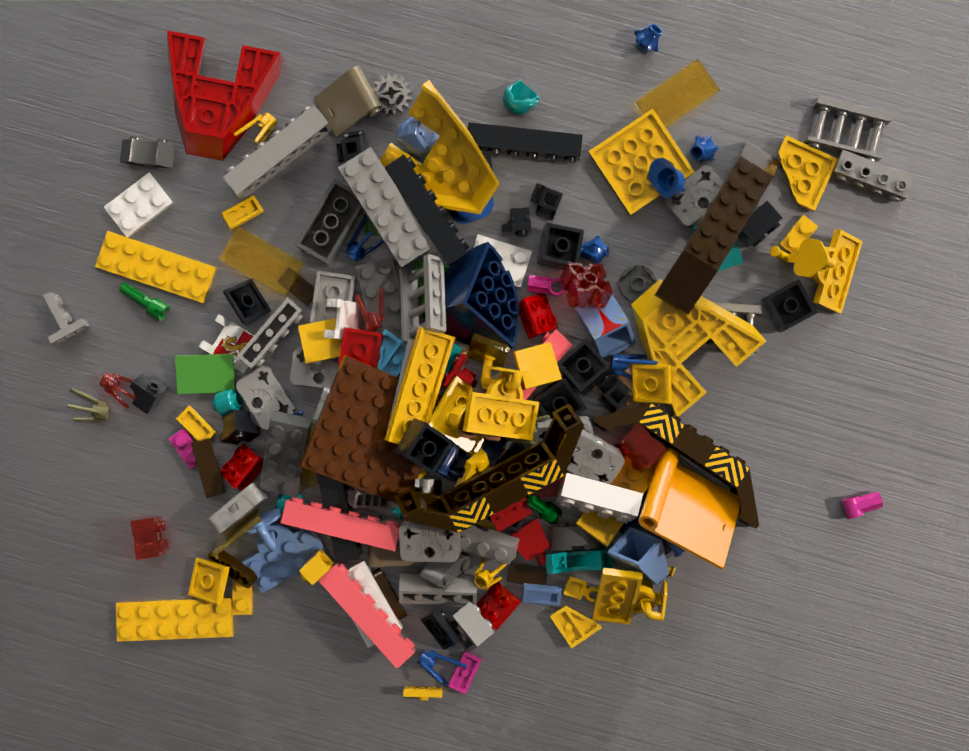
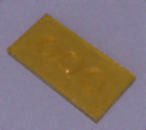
M697 59L636 101V104L643 114L653 109L665 128H667L719 92L720 89L700 60Z
M237 227L220 257V260L284 296H287L305 264L241 227Z

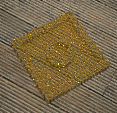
M474 334L467 356L484 364V355H492L495 357L492 366L503 368L510 347Z

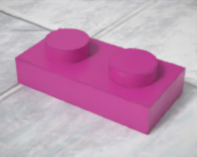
M183 428L171 436L169 440L188 468L192 470L197 466L191 442L195 440Z
M464 651L459 662L466 664L467 668L457 666L448 687L466 695L482 658Z

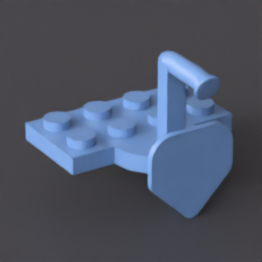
M279 509L260 513L245 528L247 535L258 532L257 547L259 551L244 558L242 562L256 573L258 578L256 585L262 593L299 573L302 566L320 549L329 556V552L316 532L302 528L292 531L285 524L275 523L281 516Z

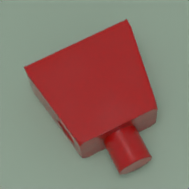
M535 517L522 526L518 534L513 532L510 536L519 538L517 551L527 561L535 557L539 565L542 566L546 563V553L544 550L549 548L550 545L539 520Z

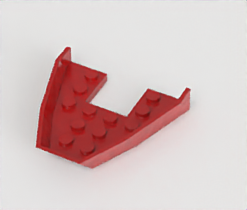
M167 30L168 60L174 110L185 152L189 155L224 161L248 129L237 136H234L233 133L255 119L277 81L283 57L280 52L242 45L235 82L200 76L199 71L206 42L205 37Z

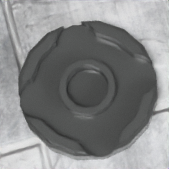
M641 265L630 266L620 275L618 282L619 291L626 300L634 302L657 282L656 277L648 267Z

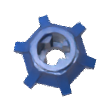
M651 23L644 29L636 30L634 32L637 37L635 40L637 42L636 47L641 52H650V50L657 52L659 50V39L663 33L661 28Z
M697 135L695 137V144L690 149V155L694 160L703 162V160L713 162L715 160L714 154L716 150H719V146H715L711 140V135H707V137Z
M600 236L582 243L580 257L590 260L595 266H599L602 259L609 255V246L602 242Z

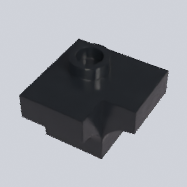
M363 130L344 133V140L336 144L338 163H346L367 150L365 132Z
M537 183L530 201L538 204L535 213L553 220L563 193Z
M529 207L510 209V220L501 227L502 235L516 234V237L527 236V233L531 232Z
M613 372L598 386L604 393L598 400L611 413L618 409L633 393Z
M141 374L130 385L134 392L132 404L144 413L149 414L157 407L160 399L170 386L156 376L148 379Z
M233 409L223 417L224 427L220 434V442L235 445L241 441L251 442L261 434L260 427L253 424L250 412Z

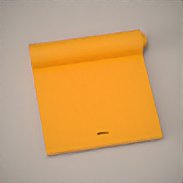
M664 448L660 453L638 520L639 524L650 532L722 570L740 509L739 498L736 494L678 464L679 453L673 448Z

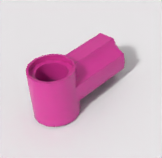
M529 275L527 287L529 292L559 297L565 291L566 286L562 279ZM559 283L562 290L556 293L551 289V285Z
M878 491L841 500L847 519L857 518L864 515L863 513L883 507V501Z

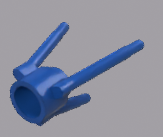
M366 214L353 237L346 245L348 248L345 252L354 261H357L359 258L362 260L368 253L384 243L381 239L363 252L365 249L363 245L373 234L372 231L360 243L355 242L368 218Z
M613 354L610 366L612 370H615L614 374L632 380V375L622 371L627 369L628 363L657 365L658 362L638 360L639 358H647L646 354Z
M425 650L417 661V664L426 669L440 684L443 683L446 687H448L449 683L433 669L437 662L435 657L467 668L466 664L438 654L433 650L430 653Z

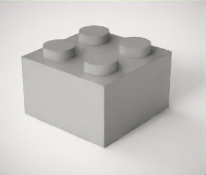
M471 602L467 603L447 620L451 626L458 630L459 637L462 639L459 643L467 653L478 647L495 633L491 628L492 624L481 616L480 609Z

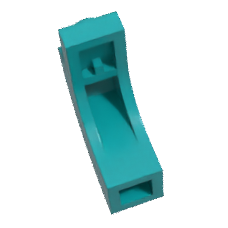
M610 549L570 550L546 554L547 574L613 568V559L607 553Z

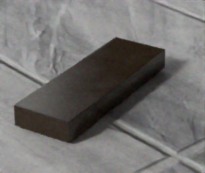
M210 437L191 442L206 498L225 493Z

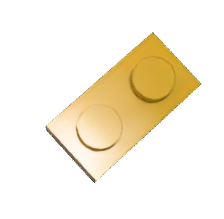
M802 215L780 242L779 246L789 254H797L801 243L809 239L819 226L805 215Z
M232 579V615H252L253 585L250 588H245Z

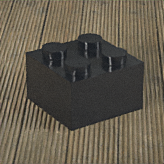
M766 201L751 214L738 238L747 248L751 245L755 247L766 238L765 233L769 235L781 225L779 221L782 219V216Z
M547 222L542 230L537 264L574 272L579 265L584 230Z
M799 279L761 299L779 333L817 314Z
M586 338L557 362L561 372L583 397L613 372L611 366Z
M565 375L561 376V380L553 382L533 396V401L539 402V409L544 416L549 415V419L554 417L552 412L567 404L572 406L577 415L587 409L586 404Z
M414 418L394 452L421 471L434 476L454 442L428 423Z

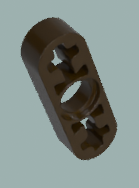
M216 547L208 554L209 561L230 567L228 576L243 587L250 588L257 582V575L252 569L223 549Z
M381 567L372 571L374 579L397 619L401 620L408 616L403 605L399 603V598Z

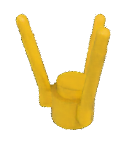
M267 112L263 116L259 114L255 119L234 132L233 135L237 136L259 122L257 126L261 131L254 142L257 143L262 136L263 138L260 143L265 142L277 124V120Z
M482 558L478 569L473 573L476 576L474 578L476 586L487 590L491 585L502 579L501 576L493 578L507 564H501L493 572L488 569L482 570L487 559Z

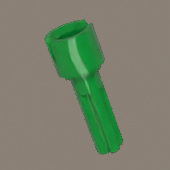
M123 282L119 287V292L144 307L146 314L158 322H162L166 318V314L163 313L164 310L170 311V306L158 298H149L126 282Z
M534 494L526 497L527 504L539 512L540 518L549 524L559 522L556 518L558 516L562 517V510L552 502H544Z

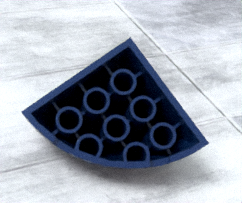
M485 242L469 250L468 255L451 265L444 273L446 332L444 334L455 337V340L481 349L499 351L514 349L519 332L517 315H520L517 291L509 270L506 271L501 262L503 260L489 242Z

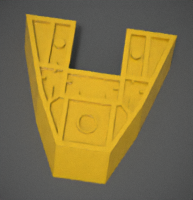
M428 80L420 87L422 90L408 114L440 135L423 164L393 143L389 144L380 162L385 167L403 154L407 158L411 157L416 164L414 170L417 174L421 173L427 181L424 185L428 191L432 189L438 198L435 202L439 207L443 206L444 209L481 214L500 183L467 127L430 80Z
M659 279L635 300L631 307L647 359L657 361L658 364L671 365L672 403L668 405L674 414L679 417L707 393L683 366L682 362L711 338L737 367L762 346L766 340L753 325L702 296L688 315L683 314L654 296L663 281Z

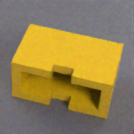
M320 549L299 570L301 573L300 577L306 583L310 582L313 585L330 570L334 562Z

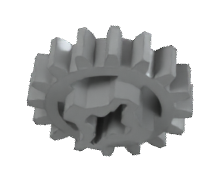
M387 73L386 79L380 76L381 82L375 81L376 88H372L382 105L380 111L385 110L387 116L389 112L396 116V111L398 110L400 113H403L402 108L409 107L407 101H412V98L408 96L412 94V90L407 89L410 86L409 82L404 84L405 78L401 77L398 79L396 73L393 78L389 73ZM393 83L400 85L402 88H397ZM386 84L387 86L385 87V89L380 91V89ZM390 91H393L394 98H390ZM403 98L402 102L397 105L399 99ZM381 100L386 101L390 106L384 105Z

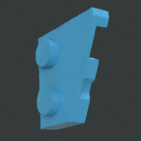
M386 329L383 331L377 369L398 377L407 344Z

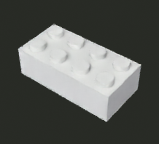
M566 473L560 479L555 502L560 503L559 505L565 508L573 506L579 508L578 511L583 513H590L592 511L597 513L599 517L609 518L610 516L616 518L617 522L627 523L638 517L643 493Z
M366 559L349 568L350 573L348 575L352 580L357 579L363 586L361 590L366 595L369 593L375 599L374 605L378 609L382 608L389 615L387 619L391 624L396 623L402 629L401 621L397 619L383 595ZM353 620L367 647L375 645Z

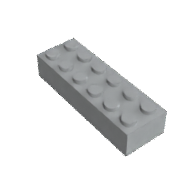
M315 105L303 109L297 119L292 118L289 120L283 130L275 131L270 136L271 139L269 141L260 143L255 148V152L251 155H245L241 158L240 164L236 167L231 166L225 171L224 180L242 201L332 131L329 123Z
M371 147L338 167V172L400 269L434 247Z

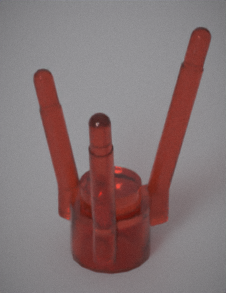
M379 287V314L376 311L367 313L359 295L356 294L354 297L364 317L367 330L373 331L381 328V322L385 321L383 314V288Z
M108 372L105 373L100 381V386L105 388L104 391L113 396L125 408H129V405L113 391L117 390L127 397L136 400L134 395L119 387L120 381H118L119 379L132 383L135 379L120 376L115 372L112 375Z

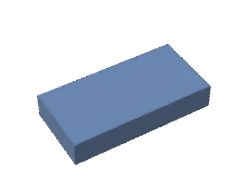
M524 583L522 603L560 606L562 587Z

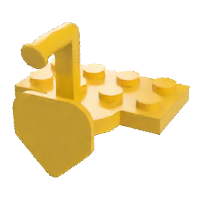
M835 229L830 247H825L822 241L818 239H806L801 243L798 254H789L780 250L778 246H773L770 249V255L787 263H793L794 272L800 277L810 278L813 276L814 281L818 283L813 303L834 313L842 314L863 241L843 230Z
M485 354L481 385L482 388L487 389V392L483 394L469 391L463 431L533 441L539 402L523 400V391L520 384L522 374L527 375V372L494 367L492 363L495 357ZM491 369L500 370V377L491 379Z
M668 566V575L672 578L676 567ZM603 568L592 620L630 625L633 614L644 613L651 620L664 621L667 581H663L660 593H655L653 591V583L642 579L643 573ZM658 606V612L652 611V609Z

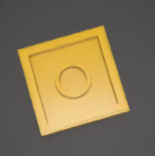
M336 318L298 326L306 364L334 359L340 356L341 339L324 338V330H335Z
M551 342L513 353L518 370L527 372V375L522 374L521 379L524 390L562 379Z
M632 364L633 402L672 403L671 365Z
M197 557L188 595L215 605H222L230 567Z

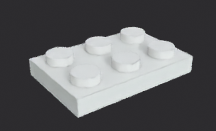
M149 172L105 205L104 208L125 236L129 238L174 203Z
M478 234L474 247L489 242L503 260L501 262L505 270H509L515 287L521 288L532 251Z

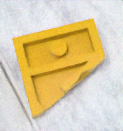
M566 605L550 615L571 649L602 628L597 622Z

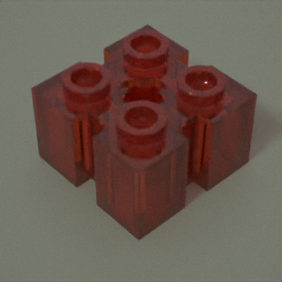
M567 263L560 280L563 289L568 291L566 297L570 307H584L585 304H588L591 308L606 307L613 294L610 282L604 281L607 275L603 264L589 263L587 267H583L582 263Z
M637 423L616 443L615 447L621 450L623 458L627 456L631 460V466L635 470L643 473L652 467L667 449L656 439L654 440L640 423Z
M162 516L130 521L132 536L135 542L136 560L167 554L169 542L163 536V531H166V522L164 519L162 520Z

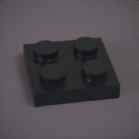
M436 609L420 619L443 650L456 645L462 640L459 637L458 630L449 624L447 616L442 611Z

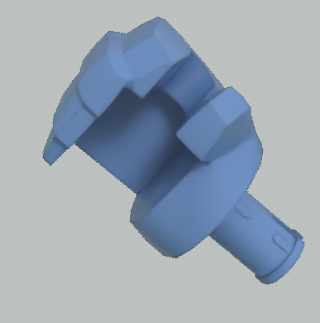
M414 117L405 119L398 126L396 141L408 152L416 156H427L439 136L435 133L425 135V131L418 128L421 122Z

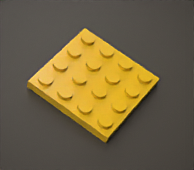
M653 109L589 151L591 157L630 216L661 196L652 186L648 176L649 167L655 159L665 158L677 170L683 173L684 179L695 173Z

